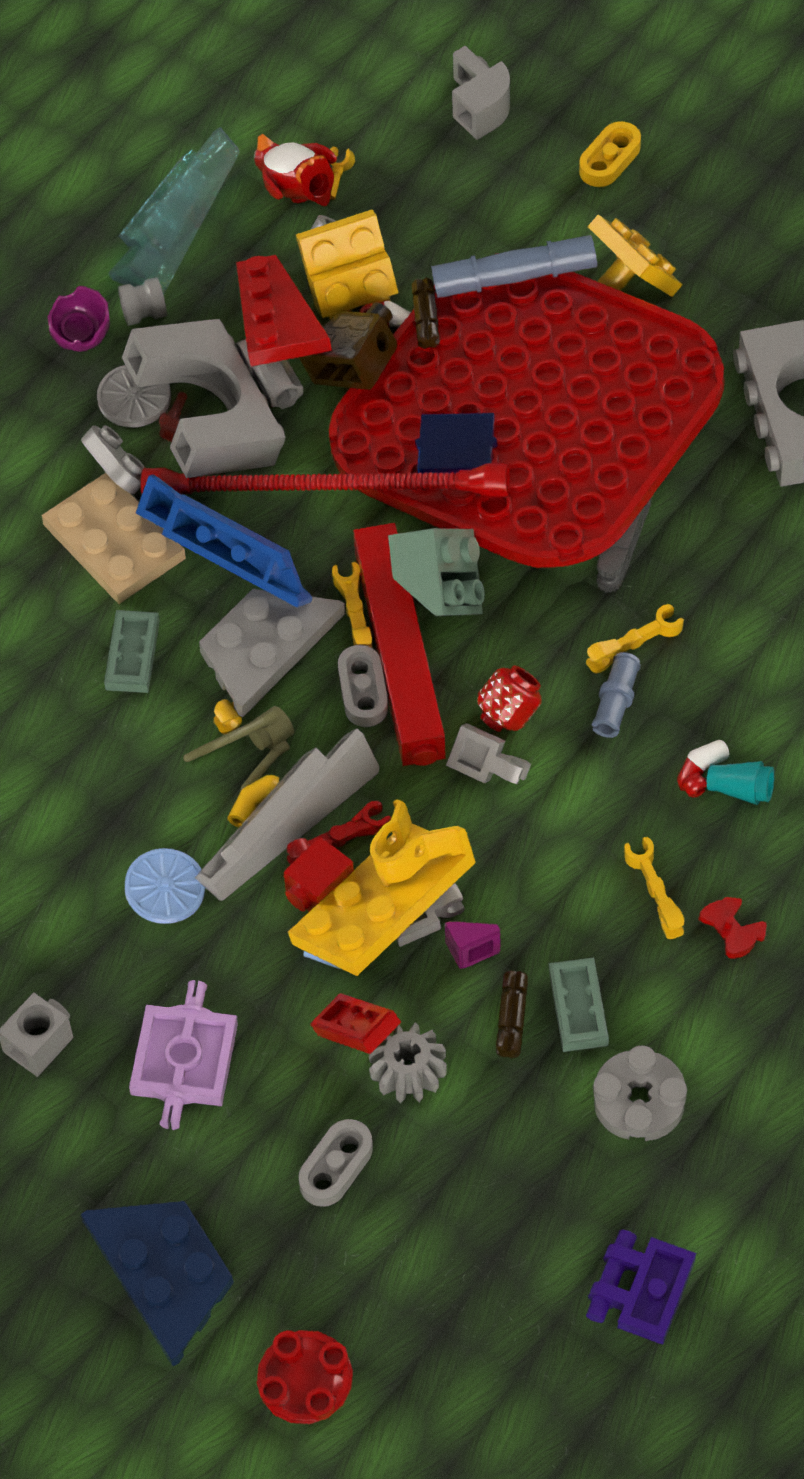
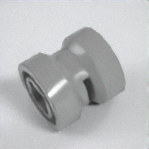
M157 277L147 279L143 285L136 287L131 284L118 286L120 303L127 326L138 324L142 318L150 316L154 319L167 317L165 300Z

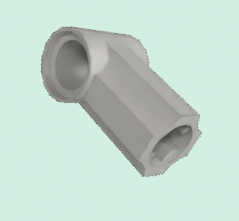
M246 339L235 343V347L244 364H247L250 368L251 376H254L271 407L285 409L294 405L296 400L303 395V386L287 360L251 367Z

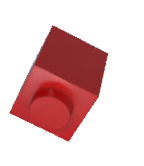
M319 836L284 871L285 895L287 899L298 910L302 912L308 910L310 912L354 871L353 861Z

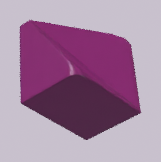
M445 923V943L459 969L467 968L501 951L500 929L497 924Z

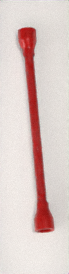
M486 463L471 470H459L455 474L454 472L450 474L448 472L445 474L443 472L439 474L435 472L434 475L432 472L429 474L418 473V475L417 473H402V475L401 473H392L391 475L390 473L386 475L384 473H376L375 475L374 473L370 475L368 473L365 475L363 473L359 475L357 473L354 475L350 473L349 475L333 474V476L332 474H317V476L316 474H312V476L310 474H302L301 476L300 474L296 476L294 474H291V476L289 474H281L280 476L278 474L275 476L271 474L270 476L254 475V477L253 475H233V477L231 475H213L212 477L210 475L207 477L203 475L186 478L184 473L159 467L143 468L140 482L141 494L145 488L148 476L155 475L179 494H192L195 491L206 492V490L208 492H226L227 490L229 492L232 490L234 492H242L243 490L245 492L248 490L252 492L253 490L274 491V489L275 491H289L290 489L291 491H295V489L297 491H310L311 489L313 491L316 489L318 491H326L327 489L329 491L332 489L334 491L337 489L341 491L343 489L348 490V488L349 490H364V488L365 490H369V488L371 490H379L380 488L381 490H385V488L387 490H395L396 488L398 490L401 488L403 490H406V488L408 490L412 488L416 490L417 487L419 490L422 488L426 490L428 488L433 489V487L434 489H443L444 487L449 489L450 487L451 489H459V491H471L485 497H509L511 478L508 463Z

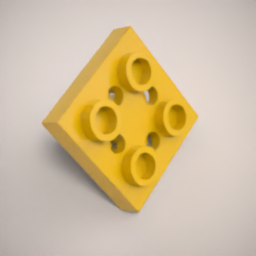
M599 214L589 224L588 228L617 257L615 262L597 282L621 291L637 274L640 278L671 297L681 288L682 284L672 275L676 268L661 254L658 253L656 255L648 248L651 244L636 230H630L617 218L611 223Z

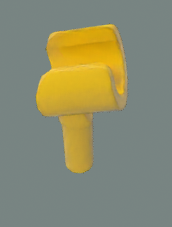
M336 147L330 148L337 157L339 150ZM349 148L346 150V157L342 162L337 163L336 161L334 164H331L334 173V183L330 196L332 200L336 198L343 171L351 169L355 163V155Z
M224 699L216 704L213 722L219 731L225 735L238 729L242 723V718L234 709V702Z

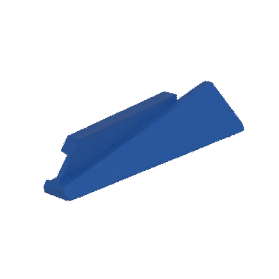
M148 476L136 514L164 528L163 536L297 608L311 603L313 597L302 587L289 550L190 497L179 494L157 476Z

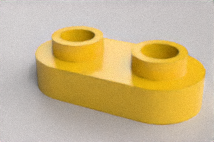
M623 121L614 122L606 126L580 157L579 174L581 179L593 187H605L612 184L640 152L641 133L635 125Z

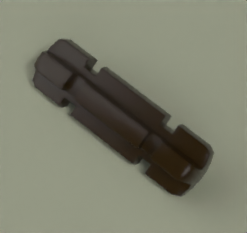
M427 277L422 280L415 279L412 283L418 345L423 349L428 347L435 348L440 343L434 284Z
M510 970L503 975V990L496 1040V1053L500 1057L517 1058L521 1054L528 976L522 971Z

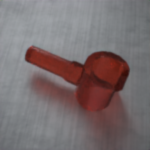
M179 392L169 413L164 412L159 417V425L162 427L159 431V436L170 442L173 440L180 421V413L187 400L186 393Z

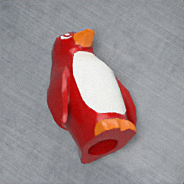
M264 134L258 136L254 162L262 172L265 188L271 197L278 200L283 199V197L290 198L294 203L310 200L321 206L328 205L334 183V173L329 164H334L337 161L334 152L318 143L300 145L292 142L278 145Z

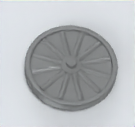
M122 365L110 371L101 380L97 389L98 406L104 417L116 425L142 427L155 422L167 411L171 402L170 384L137 387L126 365Z

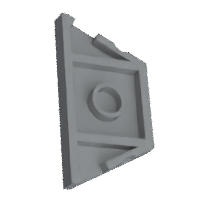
M252 589L199 641L201 655L207 665L215 670L216 680L222 690L226 689L234 702V709L239 716L244 717L345 615V604L340 600L313 597L311 603L297 608L265 590Z

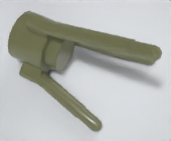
M273 706L250 723L185 754L183 759L185 762H190L249 734L250 739L260 750L269 748L271 751L241 786L242 790L244 787L260 779L272 763L290 749L286 739L294 734L293 725L282 709Z

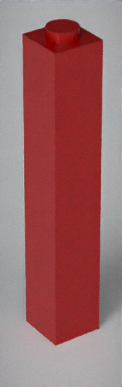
M395 523L353 530L355 556L360 567L361 583L377 653L381 659L387 698L402 765L415 764L425 766L434 763L436 760L446 759L445 734L413 597L393 579L388 535L398 534Z

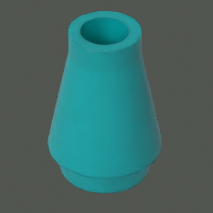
M763 761L727 765L711 764L707 773L708 791L720 792L758 805L760 801L769 802L771 800L774 788V768L764 766Z

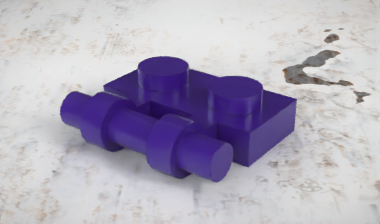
M620 1230L615 1243L608 1245L603 1260L606 1265L601 1278L593 1283L588 1295L591 1303L586 1317L594 1322L603 1323L609 1309L616 1308L622 1310L618 1319V1329L663 1345L694 1266L696 1253L653 1237L650 1238L645 1253L633 1250L637 1236L630 1231ZM628 1270L637 1273L630 1291L618 1287L623 1272Z

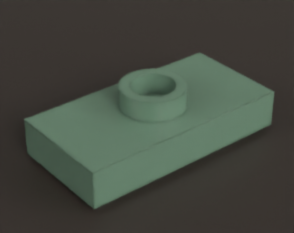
M116 610L104 680L106 690L149 692L160 623L159 613Z
M594 957L549 963V975L563 1052L609 1046L608 1031Z

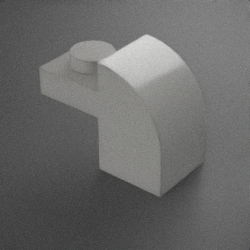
M464 46L453 53L454 80L460 85L452 90L453 118L478 140L499 127L509 114L510 75L502 61L489 68L487 62L481 56H476Z

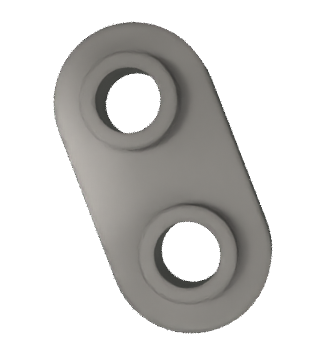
M93 425L81 438L82 443L117 485L125 491L135 494L141 487V473L143 468H145L144 465L132 454L126 453L120 445L123 440L113 429L106 425L102 428Z
M351 646L345 649L338 659V674L345 714L353 724L361 727H371L382 722L388 713V698L379 654L369 646ZM357 670L366 671L365 674H354V672ZM363 706L373 707L371 710H360Z
M345 1119L338 1121L330 1127L299 1171L300 1191L306 1201L315 1206L322 1207L330 1206L343 1197L369 1161L373 1152L372 1135L366 1125L357 1120ZM347 1144H354L358 1147L352 1153H345L341 1150ZM320 1180H327L331 1183L330 1187L324 1190L316 1188L315 1184Z

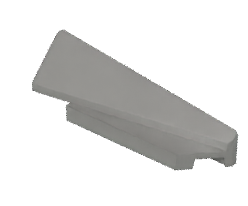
M357 728L347 733L326 757L317 748L304 754L196 875L195 879L218 900L226 899L282 853L290 842L299 839L377 775L379 765L363 733Z

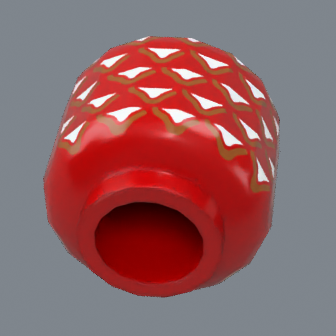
M514 665L511 669L505 667L497 669L477 695V703L483 711L480 718L487 726L498 732H501L503 728L512 731L522 729L542 703L541 694L538 691L541 688L540 683L533 675L519 666Z

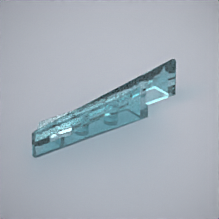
M221 127L213 131L197 153L191 149L179 159L120 233L119 237L131 248L108 273L112 280L123 285L131 284L136 287L143 285L147 279L157 277L164 295L239 155L238 147Z

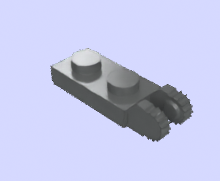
M652 497L623 536L613 546L599 555V560H597V584L601 591L604 590L605 593L607 591L610 593L612 591L616 592V589H619V586H621L651 507Z

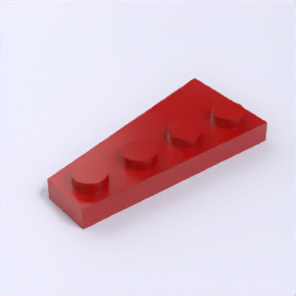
M276 255L266 257L254 256L245 261L236 262L247 351L251 367L332 351L329 336Z

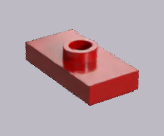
M340 993L310 1025L320 1037L371 1054L401 1021L393 1010Z

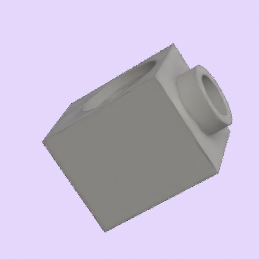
M33 992L0 1028V1043L3 1052L38 1077L74 1038L69 1022L70 1014L54 999L45 1001ZM39 1027L48 1028L41 1035L34 1036L29 1034L32 1030Z

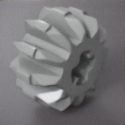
M416 1022L406 1032H403L402 1028L398 1025L393 1030V1036H388L369 1054V1061L372 1063L369 1068L370 1077L373 1081L379 1082V1090L383 1096L396 1090V1100L401 1103L406 1098V1094L413 1093L414 1098L420 1103L421 1099H423V1089L436 1093L439 1088L438 1078H444L447 1073V1064L443 1061L446 1058V1049L443 1044H436V1034L433 1030L420 1035L419 1025ZM404 1061H411L410 1065H404Z

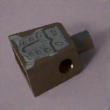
M376 302L373 303L366 313L349 311L337 313L323 327L330 338L332 351L299 357L312 382L315 385L371 390L397 349V341L388 327L393 318L389 308Z

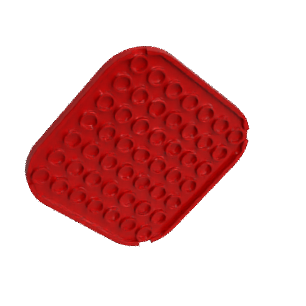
M575 272L558 274V277L554 278L552 274L517 283L482 287V292L472 291L437 298L435 291L440 337L438 346L423 349L418 345L413 309L393 334L397 341V349L371 390L350 388L336 406L330 421L329 440L332 457L339 473L342 475H349L350 473L353 475L355 473L358 475L360 473L364 475L366 473L369 475L371 473H374V475L376 473H384L385 475L387 473H390V475L392 473H401V475L402 473H417L418 475V473L429 474L432 472L434 475L435 472L438 474L440 472L444 474L446 472L449 474L454 472L455 474L459 470H471L486 463H508L511 478L509 497H485L471 491H459V489H451L450 487L449 489H445V487L443 489H434L433 487V489L428 488L426 490L424 488L419 490L418 487L416 490L413 488L411 490L407 488L406 490L402 488L400 490L397 488L395 490H387L386 488L385 490H381V488L379 490H371L370 488L365 490L364 488V490L358 489V491L440 529H474V537L477 539L480 547L511 561L535 568L574 565L603 553L613 546L628 530L718 407L724 391L725 380L724 366L717 349V344L702 327L693 321Z

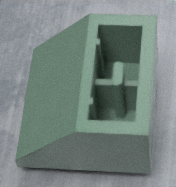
M433 528L388 535L393 579L435 616L483 614L482 603L485 593L483 584L479 580L477 561L480 556V548L477 539L474 537V529Z

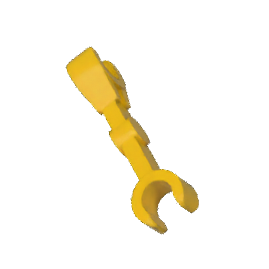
M351 562L353 574L343 577L339 575L338 567L335 565L332 568L333 584L345 599L346 613L350 618L352 626L353 644L372 648L370 628L366 626L363 603L359 598L360 567L356 562Z
M670 604L663 605L657 610L656 618L653 622L639 629H631L624 637L618 640L600 641L591 645L587 649V655L590 658L586 660V665L593 673H601L613 663L614 656L617 653L626 652L629 649L635 650L645 641L658 634L664 637L677 636L683 629L684 619L679 618L673 623L664 621V619H668L674 614V607Z
M648 837L642 838V845L646 853L641 855L633 853L630 844L626 843L624 846L625 861L630 867L641 869L646 879L648 892L652 898H655L658 905L657 911L666 938L674 939L684 935L682 927L684 925L683 914L673 900L667 897L664 883L657 876L652 866L654 860V844L652 840Z

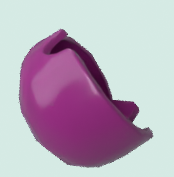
M78 286L69 295H59L47 317L49 333L57 344L64 349L79 352L90 350L99 345L110 327L108 302L99 291L85 286Z

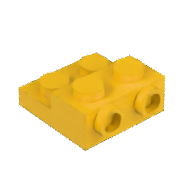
M373 210L296 234L314 305L322 318L329 316L331 320L337 313L342 311L352 312L353 308L368 303L390 301V296L399 293L390 257L385 251L377 216Z

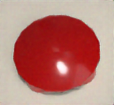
M286 1330L275 1336L273 1344L266 1350L258 1365L257 1386L262 1402L275 1416L289 1423L312 1424L329 1418L343 1406L352 1389L353 1369L346 1348L337 1342L336 1339L319 1331L299 1330L294 1332Z

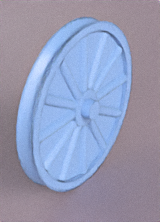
M167 848L148 851L140 855L130 865L126 873V899L131 908L148 921L160 924L180 922L194 914L204 899L205 887L195 879L202 869L192 857L181 851Z

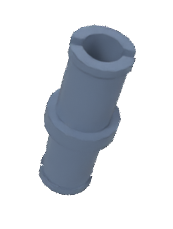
M626 652L617 653L614 656L608 680L601 685L599 691L601 701L592 726L593 731L602 737L613 738L619 734L625 709L630 707L633 702L634 692L632 688L637 672L641 667L640 660L633 654Z

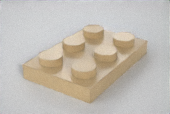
M104 473L41 516L43 525L109 595L120 604L185 560L186 556L185 549L180 544L162 535L164 528L136 514L139 502L129 492L117 485L107 473Z

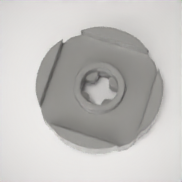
M636 1046L630 1051H624L613 1056L600 1068L593 1084L595 1113L603 1126L620 1138L629 1140V1136L636 1138L645 1137V1141L659 1139L671 1132L682 1119L687 1097L684 1077L679 1068L667 1057L655 1053L650 1047ZM635 1087L648 1089L650 1101L645 1103L643 1100L638 1099L632 1102L629 1100L632 1095L631 1089Z

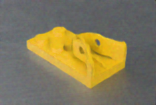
M398 799L393 801L395 809L392 818L383 825L370 844L371 855L288 931L292 945L358 976L476 863L467 832L464 828L452 826L428 831L412 824L407 806L403 801ZM392 832L393 834L387 839L388 834Z

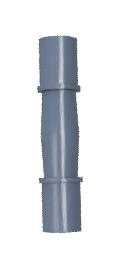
M592 235L556 242L546 241V246L511 250L476 259L474 255L470 259L431 266L436 296L441 298L472 291L482 292V287L517 283L552 274L554 278L558 277V274L597 267Z

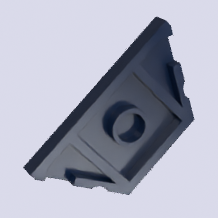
M185 1201L87 1210L81 1214L83 1223L172 1366L179 1364L184 1357L183 1351L197 1330L201 1332L211 1317V1310L214 1305L222 1301L233 1285V1278Z

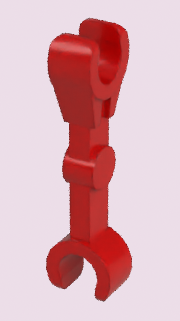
M371 801L351 821L343 825H335L328 832L319 836L332 846L341 847L348 840L357 836L376 835L383 825L391 820V817L386 816L378 821L371 819V816L382 812L383 806L379 801ZM319 836L309 841L305 838H299L290 842L286 849L289 854L287 856L288 863L291 865Z

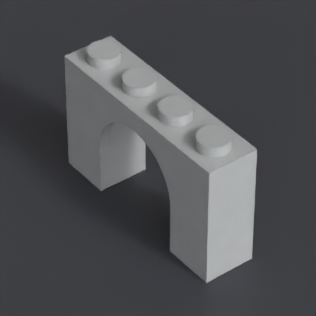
M220 319L131 330L122 359L137 387L179 382L195 384L218 396L228 409L227 412L180 419L170 449L186 478L275 465L286 438L283 427L277 423L268 407L265 395L258 389L251 376L250 368L247 364H244L235 347L232 336L228 335Z
M804 320L740 331L739 349H734L733 351L734 365L738 374L744 373L746 380L744 382V395L747 405H754L756 410L754 415L755 430L758 438H765L767 447H765V459L768 470L776 472L780 487L803 483L804 416L798 415L787 408L778 394L788 384L804 378Z

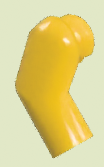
M266 775L244 787L227 817L228 821L239 828L280 782L279 777Z

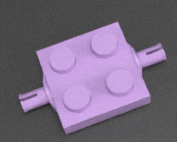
M195 980L188 982L184 1005L173 1007L146 1005L129 1089L133 1096L157 1098L165 1102L160 1125L166 1129H169L170 1122L172 1130L180 1127L179 1123L183 1104L198 1103L222 1106L238 1026L237 1015L213 1013L204 1008L203 1002L207 984L202 981H198L197 987Z

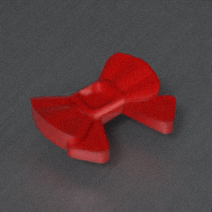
M724 897L723 900L715 901L705 906L700 911L698 920L713 926L725 941V953L728 958H740L747 955L754 948L756 940L764 941L767 924L761 921L740 926L734 916L740 909L742 900L740 898Z

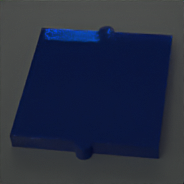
M494 413L422 414L420 438L415 441L416 448L419 450L418 473H456L459 470H471L486 463H492L493 448L497 447V439L494 437Z

